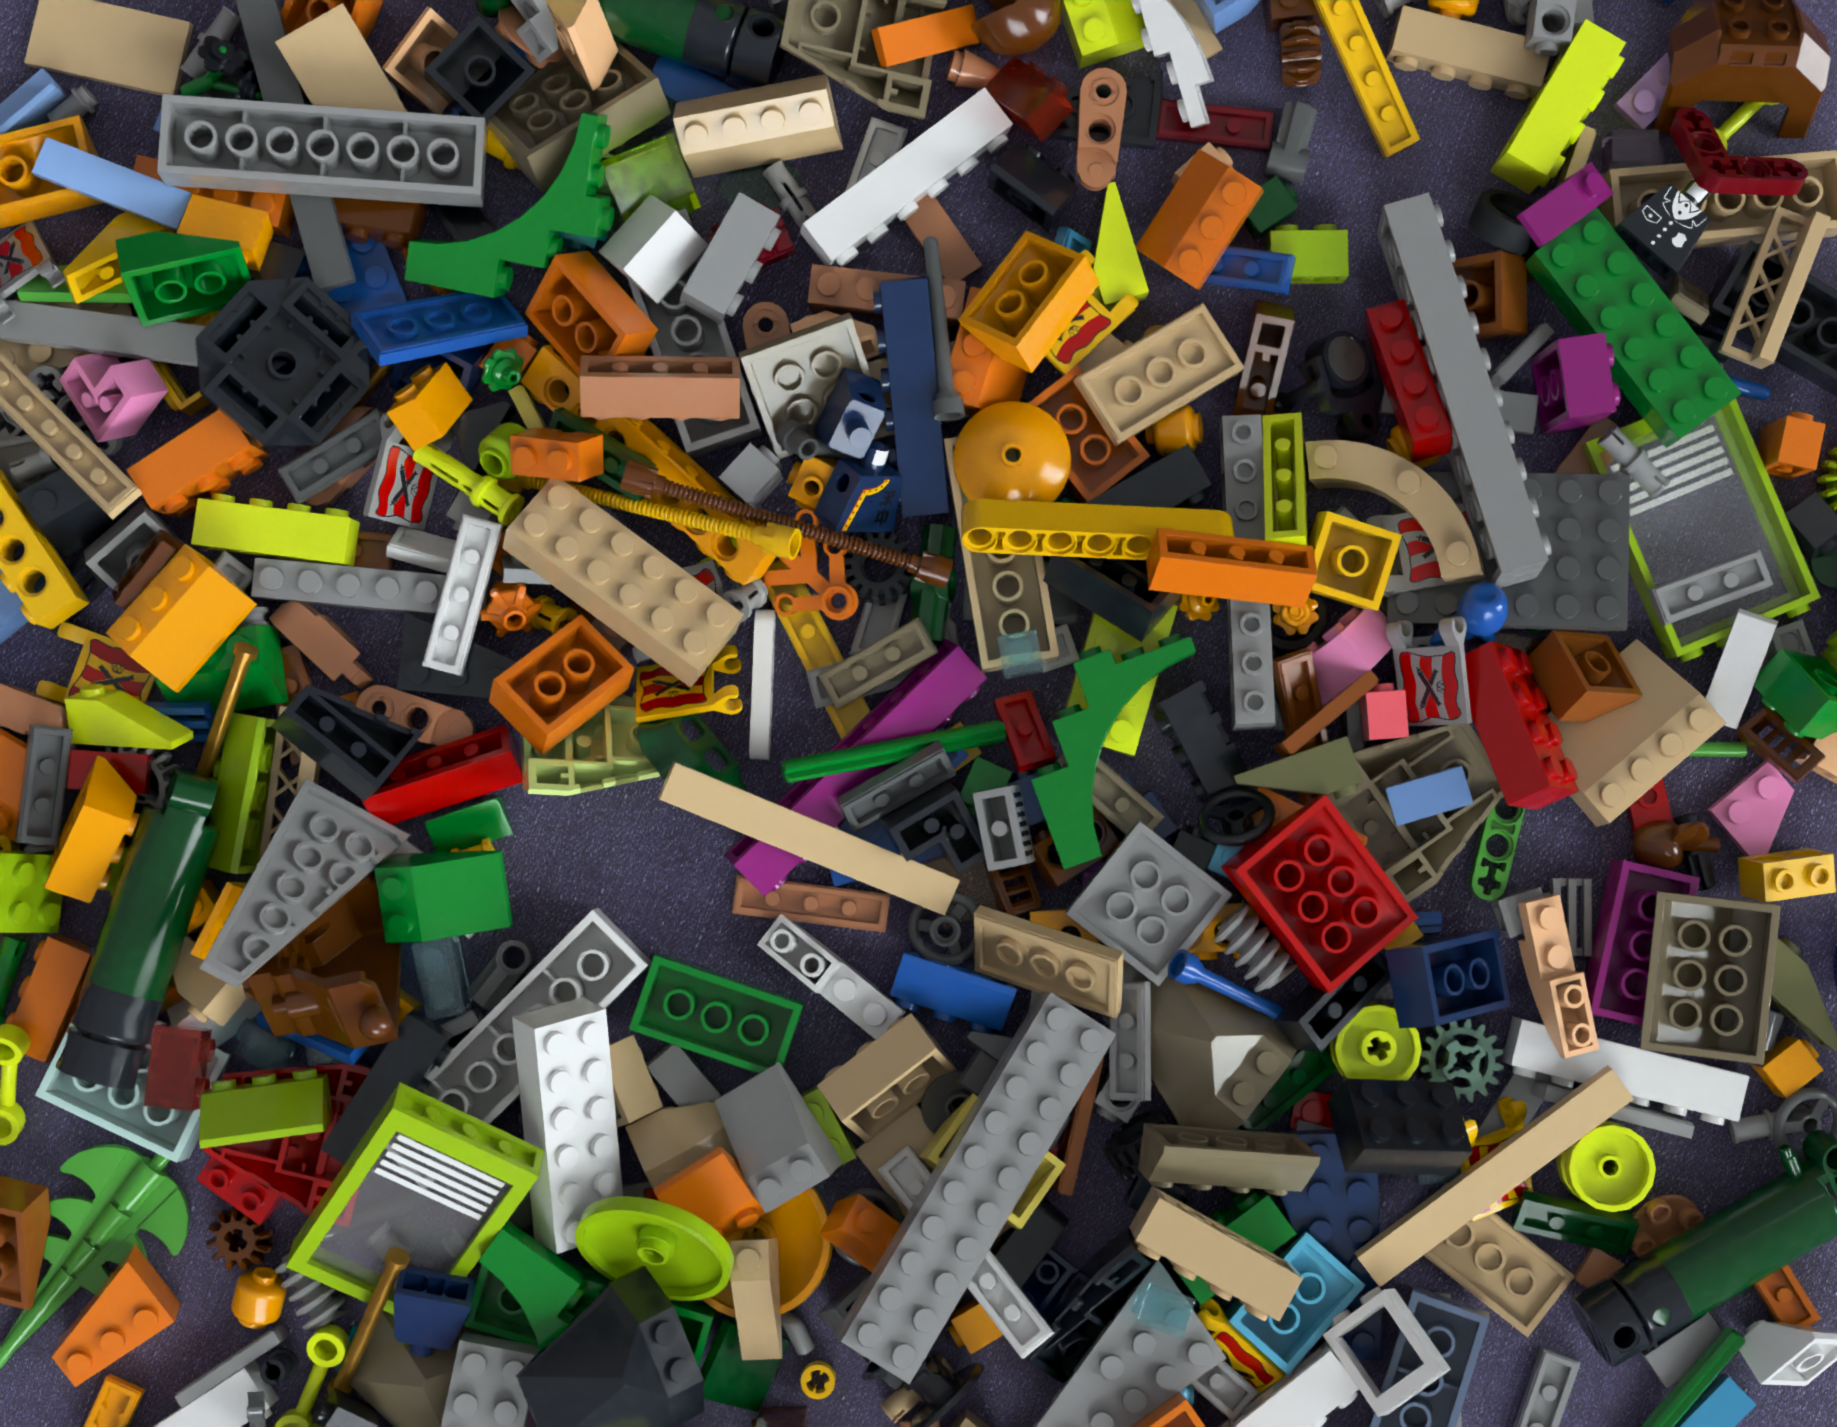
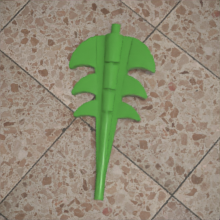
M99 1144L79 1151L60 1167L61 1172L72 1174L87 1183L94 1191L95 1197L93 1200L82 1196L68 1195L49 1201L50 1215L62 1221L70 1230L71 1235L69 1238H66L62 1235L48 1233L43 1257L52 1265L36 1289L33 1307L30 1310H22L7 1336L0 1344V1369L12 1354L81 1287L94 1295L97 1294L111 1275L104 1266L107 1261L120 1265L134 1244H136L147 1259L143 1242L136 1234L140 1229L151 1232L160 1238L172 1256L178 1255L189 1233L191 1213L187 1196L181 1186L168 1175L167 1170L164 1168L170 1159L157 1153L152 1158L142 1156L137 1151L130 1149V1147L119 1144Z

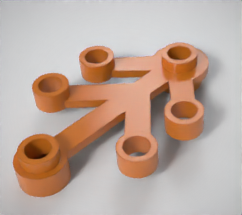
M802 509L795 515L796 521H801L802 516L809 513L813 517L815 527L820 524V519L814 515V510ZM802 535L801 556L797 554L793 560L778 557L790 569L766 570L763 574V583L766 587L807 583L820 595L796 597L792 593H782L774 600L775 611L781 616H791L798 611L822 610L827 617L833 620H845L851 617L858 608L859 599L856 590L846 583L844 555L847 553L846 549H841L839 553H833L827 543L823 544L824 552L829 556L828 581L818 572L816 541H813V538L811 540L808 537L803 538ZM838 593L843 594L846 598V604L843 608H838L834 604V597ZM785 597L791 599L793 604L789 612L781 608V601Z

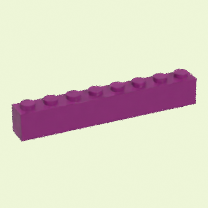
M944 639V644H939L936 647L938 653L917 665L831 751L931 733L936 728L947 724L953 716V711L963 701L972 699L979 692L980 684L987 677L957 644ZM899 762L799 781L777 804L839 829L843 823L842 820L846 816L836 798ZM748 835L741 837L724 854L763 896L780 888L786 881L787 874L797 864L807 861V859Z

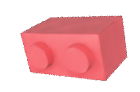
M1393 683L1377 684L1359 699L1362 741L1409 737L1405 690H1394Z

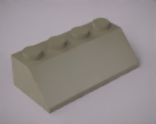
M1144 1123L1138 1170L1151 1185L1156 1187L1171 1188L1173 1183H1183L1196 1190H1211L1212 1186H1226L1227 1190L1237 1193H1248L1250 1188L1264 1189L1266 1193L1285 1196L1288 1194V1191L1302 1192L1318 1168L1320 1156L1296 1134Z

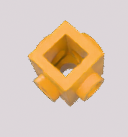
M815 455L809 460H803V463L796 461L787 479V482L792 484L788 496L796 499L795 504L800 508L815 511L839 460Z

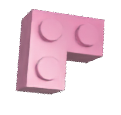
M98 353L74 357L59 379V382L98 443L136 435L169 390L149 359L120 363L116 356Z
M1353 606L1338 619V623L1321 636L1325 640L1322 644L1318 646L1313 641L1306 647V649L1312 651L1322 705L1367 671H1370L1392 648L1385 631L1388 624L1387 617L1380 609L1378 611L1359 610L1358 607Z

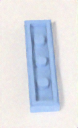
M46 137L32 169V173L39 178L175 231L179 228L192 195L190 192L174 186H166L164 182L49 137Z

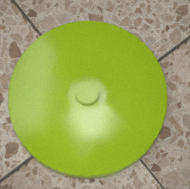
M617 1196L598 1200L590 1204L583 1211L575 1231V1242L578 1250L584 1259L599 1273L613 1281L641 1266H645L669 1300H701L720 1293L727 1286L734 1266L732 1249L715 1228L686 1210L653 1199Z

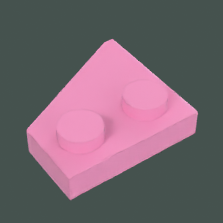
M1764 761L1706 811L1744 856L1767 854L1794 793V789L1775 767Z

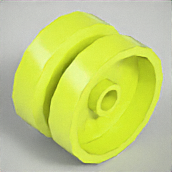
M1369 1001L1327 1045L1328 1053L1337 1067L1338 1073L1345 1078L1407 1081L1418 1067L1422 1051L1417 1029H1399L1395 1008ZM1375 1038L1378 1041V1047L1375 1051L1370 1052L1367 1047L1373 1046L1371 1040Z
M1605 1120L1556 1157L1558 1175L1566 1189L1595 1209L1609 1212L1628 1210L1644 1200L1653 1186L1656 1166L1652 1150L1643 1137L1613 1121Z

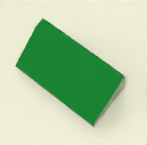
M496 797L424 822L437 852H450L454 848H458L461 851L482 844V839L485 838L494 841L514 834L502 797Z

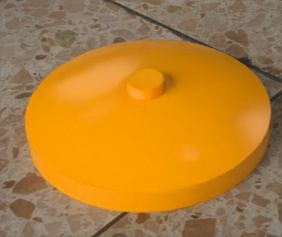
M814 1186L770 1212L763 1214L754 1225L740 1229L726 1238L729 1244V1241L737 1239L778 1237L781 1314L799 1306L816 1290L826 1274L832 1256L833 1244L819 1234L829 1216V1212L821 1195ZM729 1279L727 1286L720 1293L702 1300L715 1310L736 1318L731 1281Z

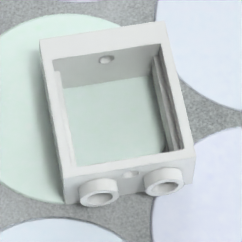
M1376 1287L1360 1299L1363 1305L1356 1311L1350 1313L1347 1309L1333 1318L1334 1323L1331 1325L1332 1328L1325 1332L1323 1337L1378 1417L1393 1412L1450 1371L1451 1368L1396 1289H1384L1382 1291L1380 1287ZM1382 1307H1385L1424 1364L1381 1394L1343 1336Z

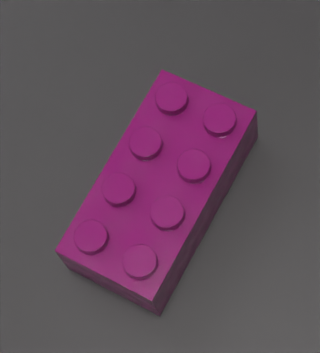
M1611 859L1592 944V956L1589 958L1585 976L1593 1015L1642 1026L1656 893L1660 891L1697 895L1700 882L1699 877L1630 861Z

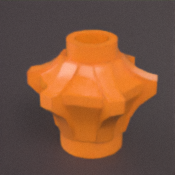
M503 580L495 583L489 591V602L480 611V617L482 621H490L496 627V636L503 638L510 631L522 629L528 633L532 630L530 621L534 613L542 609L540 600L527 595L525 584L503 583Z

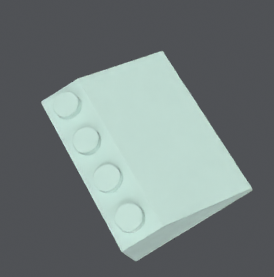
M157 1020L152 1031L151 1041L145 1045L148 1050L138 1070L135 1088L118 1089L75 1078L55 1067L66 1044L68 1036L66 1031L35 1096L176 1163L189 1159L199 1139L201 1094L207 1089H212V1082L222 1080L231 1054Z

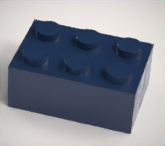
M1498 929L1460 932L1385 950L1399 1029L1439 1026L1511 1006Z

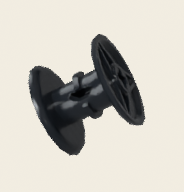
M930 1350L927 1357L938 1368L937 1373L929 1370L924 1359L910 1385L906 1382L903 1384L906 1391L912 1389L924 1402L912 1418L910 1427H929L940 1419L979 1379L984 1370V1365L979 1362L972 1363L952 1375L941 1362L943 1356L939 1352L934 1354ZM871 1361L862 1373V1379H876L887 1370Z

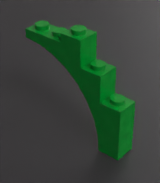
M594 112L581 113L575 142L561 173L546 194L520 218L496 232L475 239L460 241L417 239L409 241L404 280L496 298L505 295L506 290H509L512 285L513 268L509 267L510 262L548 268L555 255L562 254L563 238L559 237L560 232L590 238L605 236L606 230L609 231L613 224L614 208L610 207L611 197L596 194L597 188H601L605 175V167L601 165L602 150L607 148L610 140L611 128L610 125H606L608 115Z
M1180 633L1163 638L1158 641L1160 648L1147 653L1144 652L1143 647L1133 649L1121 654L1122 662L1115 664L1110 649L1102 652L1101 647L1097 646L1079 653L1080 660L1073 663L1089 708L1081 710L1080 704L1065 708L1057 712L1059 719L1052 721L1068 767L1061 769L1059 762L1038 769L1039 777L1031 780L1064 870L1102 856L1094 827L1092 795L1096 766L1107 734L1121 710L1143 685L1167 667L1196 653L1191 636L1182 639Z
M507 1221L481 1256L479 1262L503 1282L520 1304L536 1335L539 1350L541 1351L553 1338L556 1339L573 1322L572 1319L575 1316L566 1311L564 1307L571 1310L585 1290L579 1286L585 1275L514 1224Z

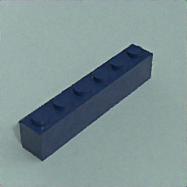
M927 276L880 280L881 289L873 290L875 314L883 313L884 329H877L879 353L887 352L888 368L880 370L883 392L890 391L892 407H885L886 431L894 430L895 445L888 446L889 463L892 468L898 469L903 479L898 507H902V517L949 513L941 421L934 419L932 402L936 400L935 394L938 393Z

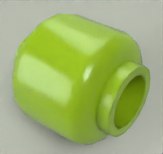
M511 422L502 423L480 442L478 448L480 464L486 473L502 480H512L518 476L511 474L510 435L525 431V428Z

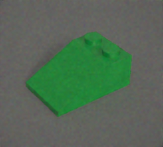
M158 231L115 240L120 273L142 327L222 310L249 280H252L239 241Z
M502 850L393 854L374 868L386 943L425 942L507 928L513 925Z

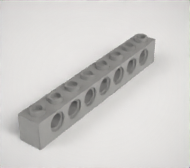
M1261 415L1222 416L1219 425L1222 511H1225L1232 517L1235 537L1265 540ZM1226 599L1232 731L1271 730L1275 724L1270 604Z

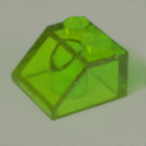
M672 133L601 161V165L605 167L606 180L624 223L650 194L676 211L686 208L688 215L693 210L701 207Z

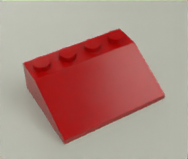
M1326 794L1320 795L1270 828L1266 834L1245 845L1220 866L1275 939L1280 942L1282 948L1290 954L1292 961L1298 964V969L1311 986L1329 994L1419 918Z

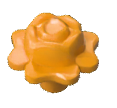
M1188 594L1181 595L1178 605L1181 612H1186V617L1189 621L1196 619L1209 621L1212 615L1211 612H1217L1220 609L1218 598Z
M1308 598L1304 608L1273 604L1272 609L1277 613L1273 618V623L1282 627L1289 636L1294 635L1296 630L1301 635L1306 634L1310 625L1319 620L1318 614L1314 612L1318 607V603L1316 600Z

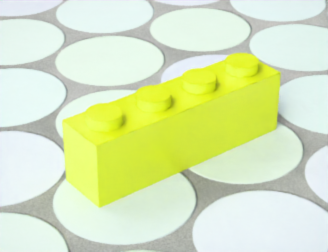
M1302 413L1262 415L1265 541L1308 546L1305 441Z
M212 493L211 500L197 499L191 540L192 545L210 550H225L226 552L354 567L360 522L350 518L349 511L326 508L325 514L311 513V506L288 503L287 509L273 508L272 501L250 498L248 505L235 503L236 497L218 493Z

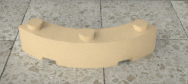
M1346 440L1305 442L1309 480L1317 489L1349 488L1365 490L1388 499L1412 516L1425 530L1436 553L1441 577L1447 585L1486 579L1483 559L1467 521L1448 493L1425 471L1399 455L1365 443Z

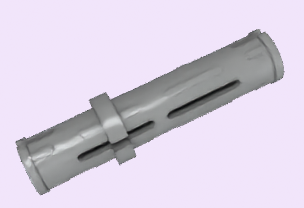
M780 160L768 167L762 174L780 198L781 202L779 205L782 210L788 211L801 229L802 224L817 212L807 199L809 193L805 187H799L785 167L784 162ZM784 186L788 187V189L790 190L798 204L801 206L803 211L799 210V208L797 207L789 193L786 191Z

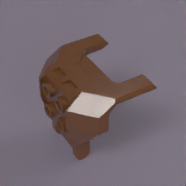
M1695 0L1671 29L1666 42L1670 62L1669 82L1652 133L1670 134L1669 128L1677 110L1682 107L1692 108L1693 105L1702 100L1784 103L1787 106L1776 137L1805 139L1827 83L1831 57L1825 35L1794 0Z

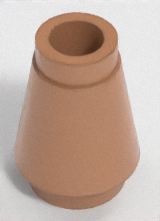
M966 49L963 52L954 50L948 65L946 80L954 82V87L983 89L985 87L986 90L998 92L1003 81L1005 69L999 68L997 65Z

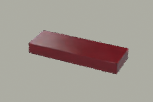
M1160 99L1156 140L1206 145L1210 142L1216 147L1269 152L1274 111L1205 104L1210 124L1191 128L1189 121L1183 123L1177 100Z

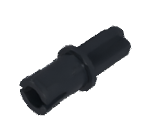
M1699 812L1683 814L1673 818L1677 825L1700 822ZM1684 851L1683 857H1685L1689 875L1700 878L1698 891L1714 887L1716 881L1708 852Z

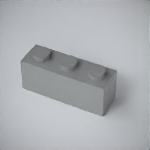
M739 192L685 285L679 301L721 324L726 314L733 317L744 296L739 294L745 281L752 284L763 265L757 261L762 250L765 248L771 251L781 234V230L776 228L781 215Z

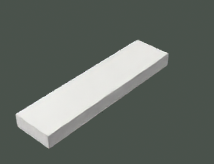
M463 514L422 666L463 676L502 533V524Z

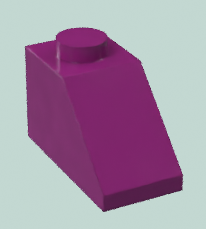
M1590 162L1559 183L1516 217L1538 248H1540L1586 216L1614 193L1593 163Z

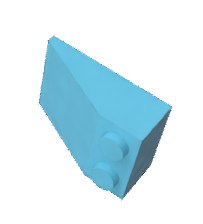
M1306 1231L1278 1256L1291 1263L1303 1277L1280 1322L1268 1316L1266 1321L1253 1316L1244 1309L1245 1305L1238 1298L1224 1312L1228 1321L1287 1375L1334 1323L1333 1318L1343 1312L1366 1286Z

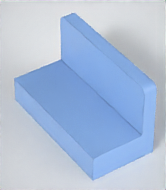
M43 67L0 104V134L45 124L50 120L47 113L54 110L69 97Z

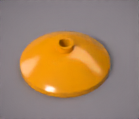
M1000 402L976 413L961 430L954 449L955 476L962 492L969 501L973 499L1054 502L1064 489L1070 473L1071 453L1063 429L1046 411L1024 402ZM1010 449H1015L1020 453V459L1016 462H1010L1005 457L1006 452Z

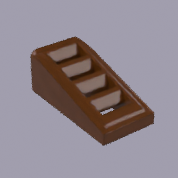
M1765 705L1738 729V739L1797 784L1821 763L1826 755L1804 736L1800 738L1789 732L1783 725L1784 718ZM1767 726L1771 727L1773 730L1763 739L1758 736ZM1779 735L1783 736L1785 739L1772 749L1769 746ZM1790 744L1795 745L1797 748L1784 759L1779 755ZM1803 752L1809 756L1797 769L1790 765Z
M983 859L998 911L1014 916L1043 907L1028 864L1015 866V870L1000 874L999 870L988 871L986 859ZM1019 877V885L1005 889L1003 881ZM1023 892L1024 900L1014 903L1010 902L1008 896Z

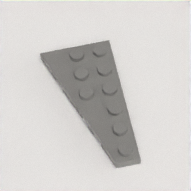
M305 779L199 969L237 988L372 872L376 866L401 847L410 835L316 783Z
M1154 1260L1151 1263L1145 1276L1137 1287L1135 1286L1126 1298V1302L1115 1317L1105 1326L1074 1369L1072 1376L1064 1387L1060 1388L1052 1399L1051 1405L1040 1420L1035 1422L1033 1427H1131L1226 1359V1356L1160 1261Z

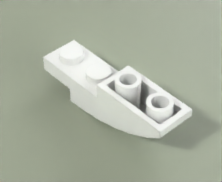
M1131 0L1135 13H1142L1146 28L1141 29V36L1146 51L1153 50L1154 57L1158 58L1167 55L1171 56L1172 61L1166 62L1172 85L1179 84L1183 99L1177 100V105L1183 123L1189 121L1191 128L1210 124L1200 86L1213 82L1214 79L1205 54L1190 26L1169 0Z
M783 914L779 915L757 944L815 993L821 994L875 1040L887 1032L889 1025L896 1019L901 1018L906 1012L878 990L879 988L864 975Z

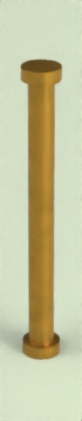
M237 642L234 646L233 654L235 659L196 770L197 773L210 777L212 775L250 662L256 660L259 652L258 648L250 643Z
M393 1247L387 1251L384 1258L385 1268L337 1376L331 1378L327 1386L329 1394L336 1388L350 1395L352 1390L350 1383L400 1271L404 1270L410 1261V1256L404 1249Z

